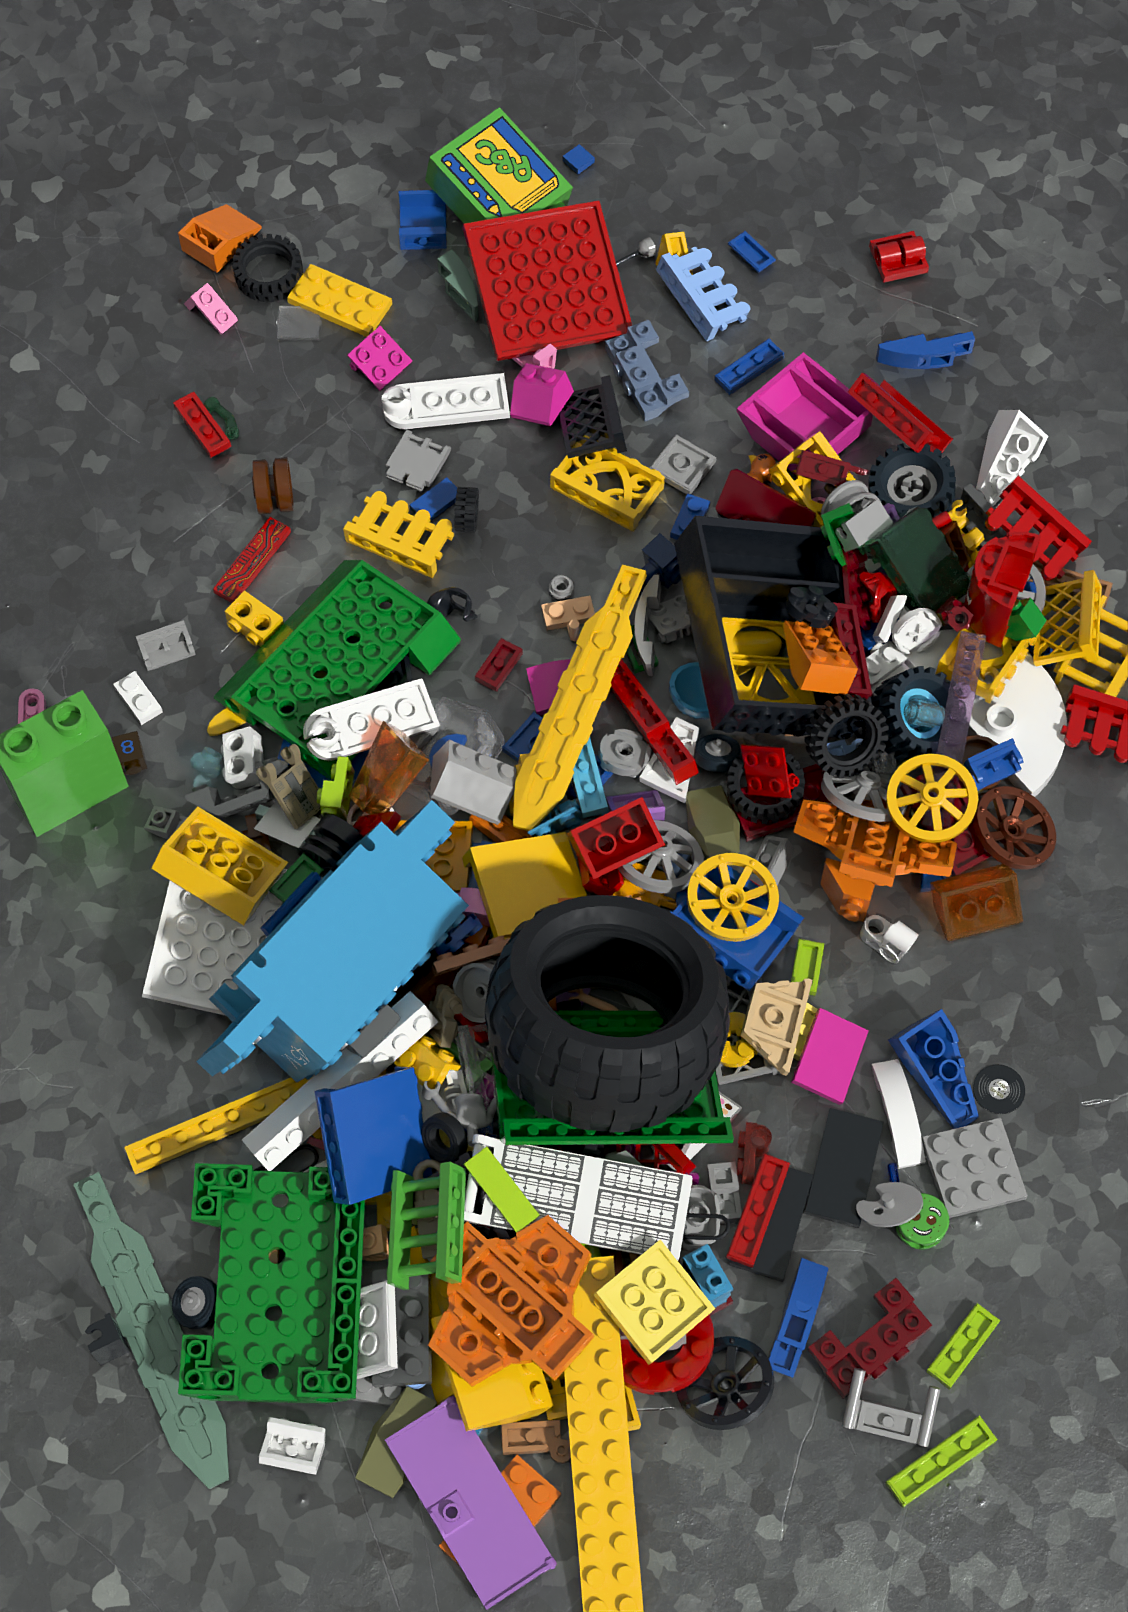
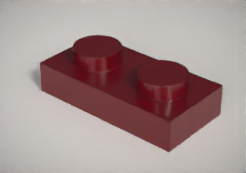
M501 638L476 673L475 681L497 692L523 655V649Z

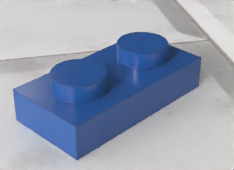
M687 494L670 532V538L677 540L695 515L706 516L710 507V501Z

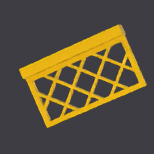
M1089 570L1084 572L1083 579L1045 587L1046 595L1055 593L1058 595L1050 602L1045 601L1041 613L1046 616L1053 610L1056 614L1046 621L1034 644L1033 662L1035 666L1086 657L1087 662L1098 661L1102 586L1095 571ZM1081 588V591L1074 597L1069 595L1074 589ZM1064 598L1069 601L1062 608L1056 606ZM1075 605L1080 607L1075 614L1071 615L1068 613ZM1062 617L1068 619L1060 627L1055 625ZM1074 623L1079 625L1072 634L1067 632ZM1050 628L1053 629L1055 632L1047 639L1043 637ZM1061 635L1065 636L1066 639L1059 646L1054 644ZM1073 642L1078 644V649L1065 650ZM1048 647L1054 649L1049 655L1041 656Z

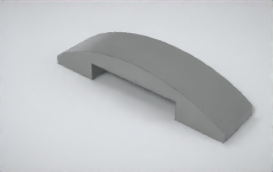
M653 575L645 586L635 614L636 644L641 663L648 676H653L655 663L653 642L647 641L649 610L660 609L662 587L659 575Z

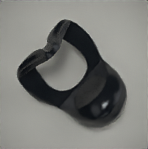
M457 587L442 589L432 594L427 601L430 606L441 612L444 617L456 609L463 613V620L466 622L478 618L475 612L471 610L472 601L469 595ZM455 595L465 599V607L457 604L452 599V596Z

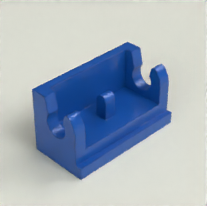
M1011 738L968 758L963 766L972 775L977 791L1020 772L1022 769L1020 764L1024 763L1015 745L1014 739Z

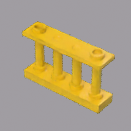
M1102 595L1100 619L1128 633V621L1103 609L1107 597ZM1099 631V643L1121 653V657L1125 658L1122 664L1118 662L1115 664L1098 655V661L1090 662L1110 672V676L1114 677L1111 683L1107 681L1103 683L1071 667L1070 664L1073 659L1057 662L1053 671L1057 673L1054 683L1058 685L1063 676L1066 675L1098 692L1117 697L1128 678V644L1126 645ZM1074 643L1071 650L1078 649V644Z

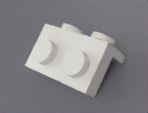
M269 1417L267 1433L259 1455V1463L316 1475L325 1447V1428L314 1424L292 1422L284 1418Z

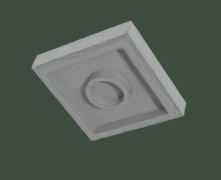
M675 435L649 468L659 471L665 477L664 482L685 494H691L716 463V457Z

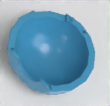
M699 662L680 666L672 673L669 682L671 700L683 714L693 719H709L710 716Z

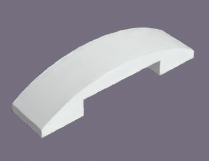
M895 1059L871 1064L877 1090L881 1093L891 1131V1144L898 1169L925 1164L926 1160L919 1123L910 1089L899 1060Z

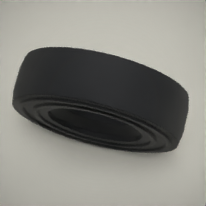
M440 1112L429 1117L423 1123L421 1130L422 1140L425 1148L435 1160L441 1163H453L459 1159V1156L466 1153L468 1147L467 1135L461 1123L454 1116ZM439 1129L443 1130L448 1136L450 1147L446 1146L441 1140Z

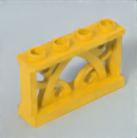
M819 431L806 439L768 470L772 481L781 487L787 497L816 513V519L812 527L824 525L821 515L819 516L823 504L811 499V478L796 474V480H793L787 472V467L789 464H798L799 458L797 456L801 454V450H806L807 448L812 453L841 460ZM848 471L846 480H856L850 473V471Z
M584 435L583 437L589 439L591 436ZM577 442L572 448L581 447L583 444ZM615 448L589 453L588 455L594 459L590 460L586 456V466L579 462V456L568 459L566 455L560 465L550 474V488L632 532L637 528L641 518L664 489L665 477L659 471L642 465L634 458L617 453ZM574 464L578 470L574 471L570 475L567 474L568 470ZM610 471L618 473L623 489L614 488L605 492L597 490L598 483L593 474ZM588 479L592 482L590 486L584 483L588 482ZM637 482L650 487V490L646 493L638 494L632 492V490L640 491L644 488V486H639ZM617 495L618 500L612 498L611 496ZM632 499L642 500L636 509L631 508Z
M971 626L968 629H961L939 660L935 674L943 672L947 675L945 679L952 680L955 684L984 698L985 702L990 704L995 696L1000 697L1006 686L1005 680L1012 679L1017 670L1015 665L1017 662L1022 663L1029 651L1027 647L1029 645L1034 646L1040 632L1035 638L1019 641L1005 636L1001 645L1003 656L989 660H979V650L971 640L985 642V640ZM969 651L973 653L974 660H970L971 655L966 656L964 652ZM962 670L970 671V673L967 674ZM975 671H981L980 676L984 681L986 675H991L993 682L987 684L977 679Z

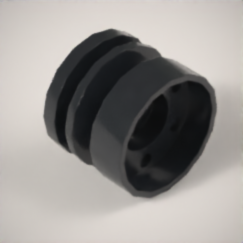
M325 814L313 828L315 835L307 836L305 843L300 845L297 852L299 856L304 853L323 868L324 871L320 876L324 877L330 870L334 872L339 867L336 863L363 836L343 819L332 814Z

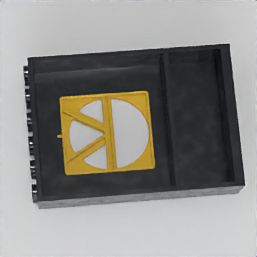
M695 515L674 545L712 730L725 733L736 731L747 732L748 734L770 733V735L774 736L780 734H789L795 737L810 736L805 731L807 726L814 727L809 721L811 716L818 719L820 715L816 710L819 707L825 711L827 709L824 704L826 701L829 700L835 704L834 697L839 695L844 700V695L800 690L799 687L796 690L779 670V668L791 669L789 658L731 654L730 646L735 634L749 626H760L770 629L785 639L784 622L797 621L785 608L786 597L792 587L809 588L810 585H814L822 589V595L827 597L832 603L845 604L844 584L837 559L832 560L827 546L831 545L829 539H825L821 527ZM803 619L807 624H811V622ZM734 665L756 666L749 686H745L739 679ZM766 668H768L788 694V698L770 700L757 694ZM850 716L840 720L831 729L828 737H838L839 739L852 737L865 724L864 718Z

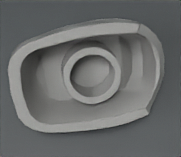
M691 1185L687 1213L720 1214L717 1194L705 1186ZM686 1217L683 1235L717 1236L720 1230V1219ZM683 1239L687 1245L704 1246L716 1241Z

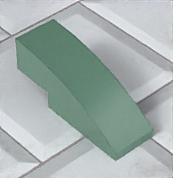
M451 249L437 259L438 273L445 279L446 293L476 322L479 320L477 293L473 280L462 260Z

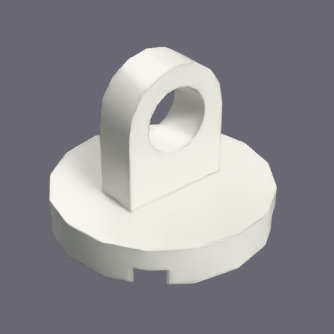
M904 605L899 615V620L892 630V640L901 652L906 654H912L910 651L922 652L932 646L939 638L942 622L931 609L918 608L910 611Z

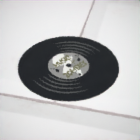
M999 1064L987 1066L977 1074L974 1080L973 1091L976 1100L984 1109L992 1113H1010L1016 1110L1024 1100V1082L1021 1076L1008 1066Z

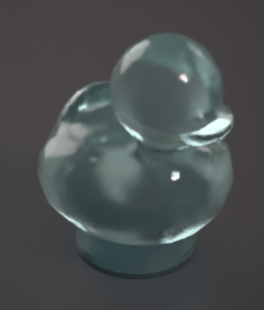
M204 747L202 752L192 756L190 760L191 766L200 773V775L194 778L193 787L205 784L207 787H212L210 779L218 777L221 772L220 761L223 757L219 752L212 748Z

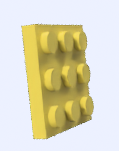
M661 1240L657 1241L593 1294L648 1365L653 1363L715 1310V1307Z

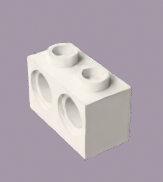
M250 726L222 734L223 745H221V753L224 757L222 773L225 781L237 790L260 784L255 768L263 766L262 736Z

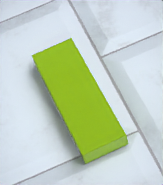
M487 1146L464 1163L466 1169L515 1233L524 1229L540 1216Z
M976 1303L926 1372L950 1390L999 1324L1000 1320Z

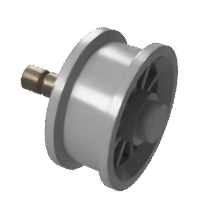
M859 480L845 482L837 488L833 484L827 483L824 486V490L829 496L822 506L821 515L847 503H850L857 514L871 504L872 501L878 499V497L873 493H869L867 486Z

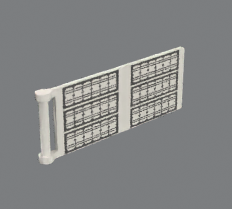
M479 1134L473 1135L472 1144H474L472 1157L486 1146L494 1148L493 1155L540 1216L529 1225L549 1215L581 1244L642 1255L657 1241L661 1240L676 1260H679L693 1179L691 1175L533 1145H504L500 1139ZM469 1173L465 1191L464 1222L468 1221L469 1223L513 1230L486 1194L482 1215L473 1213L478 1183Z

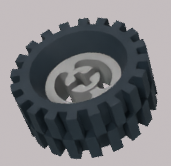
M904 443L897 445V451L895 452L892 448L885 450V458L879 455L876 459V465L872 464L868 480L869 493L875 494L883 506L887 503L895 506L906 535L908 530H913L914 535H919L920 529L932 518L944 511L949 512L952 510L951 507L955 501L956 490L954 466H950V459L947 456L942 458V451L936 448L934 452H931L930 445L926 444L918 453L911 447L905 448ZM900 486H901V498H899V497L895 494V491H896ZM923 486L929 491V494L924 499Z

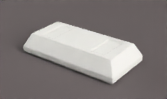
M906 595L890 597L873 634L875 642L886 643L907 600Z

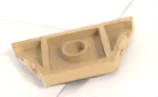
M812 979L789 983V980L778 981L775 984L769 982L756 983L752 989L741 1036L784 1076H787L790 1072Z

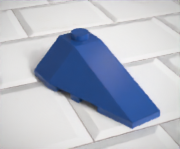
M942 1009L909 1025L888 1039L903 1065L953 1129L967 1126L979 1117L971 1085L968 1084L965 1074V1062L960 1055L957 1032Z

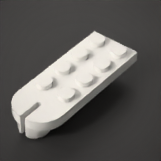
M504 373L399 384L388 388L382 395L384 418L391 426L398 429L510 418Z
M421 678L318 709L306 720L303 735L304 739L326 733V738H313L306 745L317 758L332 761L337 760L338 756L347 757L437 729L440 724L424 681Z

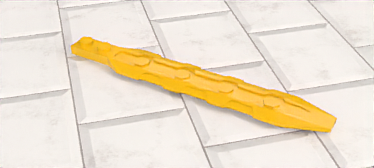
M622 564L605 605L584 623L568 668L563 671L548 713L544 714L538 728L539 734L529 756L525 758L515 780L513 827L526 831L536 828L565 796L574 775L573 769L584 744H587L593 730V722L602 701H605L612 686L611 680L621 658H624L633 637L629 616L647 577L646 570Z

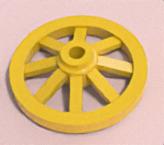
M923 754L907 760L894 772L888 785L886 802L891 819L903 833L915 840L937 843L958 836L969 826L977 809L978 791L972 775L958 761L940 754ZM931 765L948 769L938 782L934 781ZM918 767H922L926 783L923 784L907 774ZM956 774L966 789H945V786ZM900 782L920 792L896 798ZM929 792H935L938 796L931 797ZM946 798H968L965 814L959 811ZM920 802L921 805L908 822L898 807ZM941 807L958 821L955 825L942 830ZM927 810L931 811L934 831L922 830L916 827Z
M724 853L705 860L692 874L687 888V905L696 924L709 935L725 941H745L758 936L771 924L778 909L779 892L772 874L759 861L743 854ZM727 865L745 868L736 885L731 884ZM718 867L723 889L712 883L705 875ZM753 872L764 885L744 892L743 888ZM700 884L718 899L698 900V885ZM768 894L767 910L745 903ZM728 899H731V900H733L735 903H734V904H731V903H729L727 900H728ZM720 908L721 911L714 922L706 917L702 909ZM740 911L761 919L754 925L747 927ZM728 914L732 915L738 929L721 927Z

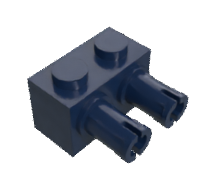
M659 533L642 549L645 566L641 569L646 570L647 577L639 593L640 596L653 575H659L661 585H664L667 589L672 584H677L681 580L675 546Z

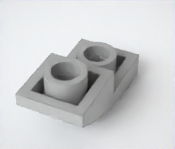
M154 806L144 829L157 836L169 839L188 817L180 816L176 810Z

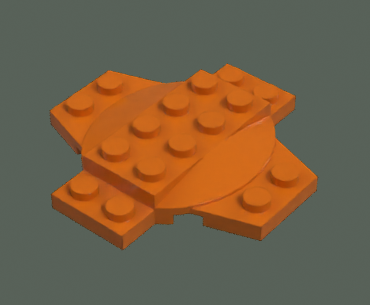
M881 797L884 808L887 809V802ZM804 799L794 828V833L828 848L841 860L840 873H844L850 878H861L871 881L878 886L886 885L892 887L896 875L912 872L950 877L957 843L951 840L937 843L915 840L903 833L893 821L877 822L865 820L850 815L841 809L837 810V807L832 803ZM864 799L861 804L862 806L874 808L872 800ZM908 805L907 810L903 815V817L908 822L911 819L908 817L911 808L910 805Z
M549 1215L517 1232L516 1236L510 1240L499 1238L487 1239L467 1221L464 1224L462 1283H448L449 1307L447 1311H444L428 1346L471 1387L511 1364H527L532 1362L556 1381L595 1337L591 1331L574 1317L573 1295L590 1260V1251ZM436 1255L431 1259L430 1262L436 1261Z

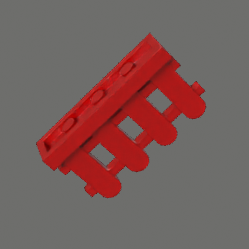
M1019 476L1014 478L1003 489L999 496L1003 500L995 509L990 507L985 512L989 516L985 521L987 529L996 531L1001 527L1007 532L1004 537L1008 536V533L1029 532L1032 527L1040 532L1041 538L1034 562L1038 560L1044 565L1041 575L1047 581H1051L1055 577L1058 579L1062 578L1065 574L1062 569L1068 561L1074 562L1079 557V554L1092 542ZM1015 510L1021 517L1012 526L1006 519ZM1052 543L1058 550L1049 559L1044 554V551Z
M1074 684L1065 703V712L1070 713L1067 726L1063 725L1060 732L1065 735V744L1073 748L1077 747L1081 740L1090 742L1089 750L1092 754L1101 755L1106 748L1115 750L1114 758L1120 763L1127 762L1128 701ZM1086 718L1095 721L1092 734L1083 731ZM1111 726L1119 728L1117 741L1108 739Z

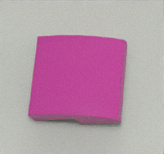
M571 659L552 661L526 668L535 710L538 715L542 716L548 713L557 693L559 680L563 671L567 670Z

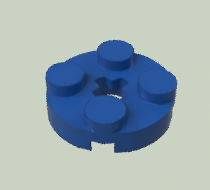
M474 913L465 917L462 924L460 923L455 928L453 927L447 933L449 936L438 947L436 946L433 949L438 956L449 952L454 953L464 944L463 941L473 936L483 927Z

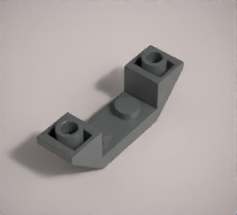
M271 758L262 762L263 766L272 763L276 769L277 777L289 768L288 762L278 760V758ZM259 779L261 787L249 788L245 791L246 794L237 797V795L223 798L222 802L218 790L207 787L206 784L194 787L192 789L193 792L185 795L186 801L217 816L228 818L257 807L260 804L273 801L275 796L269 786Z

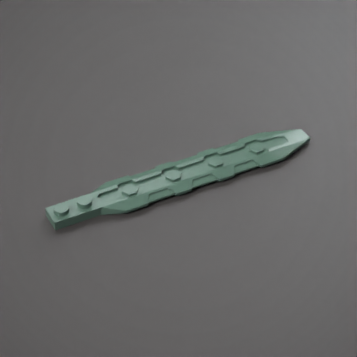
M97 1172L73 1184L94 1231L91 1263L101 1286L105 1287L117 1315L115 1318L122 1336L126 1337L139 1367L137 1371L144 1387L148 1388L161 1418L159 1422L172 1452L208 1489H211L229 1480L225 1421L216 1401L178 1395L182 1335L184 1334L173 1315L172 1301L169 1294L165 1293L144 1237L120 1220L102 1176Z

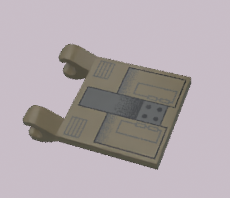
M292 744L289 747L283 748L280 752L282 758L292 765L290 768L277 777L274 765L268 763L265 766L259 767L256 770V774L260 780L269 786L294 829H298L321 809L320 804H317L319 788L301 760L299 747L296 744Z

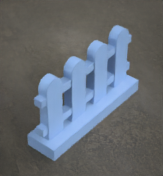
M693 247L689 254L681 257L677 254L672 256L670 252L661 256L656 271L706 342L714 339L718 329L721 331L726 330L727 324L737 320L740 323L746 321L750 306L746 302L736 303L733 298L737 293V288L733 284H722L721 280L725 272L720 266L710 267L708 264L712 257L710 250L706 248L698 250L697 247ZM699 266L703 270L694 275H691V273L689 272V270H692ZM711 284L716 288L706 293L702 290V288ZM726 302L728 307L717 311L714 307Z

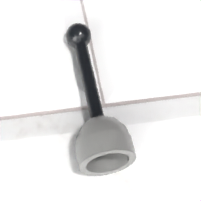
M650 237L643 239L639 242L637 251L616 261V265L618 266L638 255L648 258L657 254L654 242Z

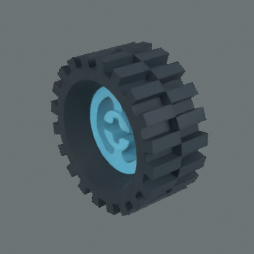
M917 666L886 679L881 683V686L875 689L874 693L877 696L871 698L872 704L885 716V723L889 729L884 731L889 735L887 741H882L886 744L884 751L887 754L895 752L894 759L899 761L905 759L906 762L918 755H941L955 747L958 743L957 739L962 738L964 731L959 728L966 726L967 719L961 718V714L966 712V706H960L958 700L963 698L961 692L955 694L953 688L956 684L952 680L945 682L944 680L947 675L943 672L935 674V668L928 667L924 669V666Z

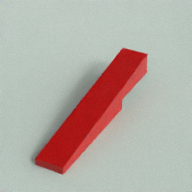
M621 659L611 680L612 686L610 688L676 785L698 774L699 771L693 756L671 729L668 719Z

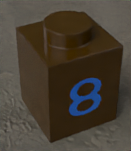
M137 731L112 737L124 775H134L141 772V770L147 769L141 740Z

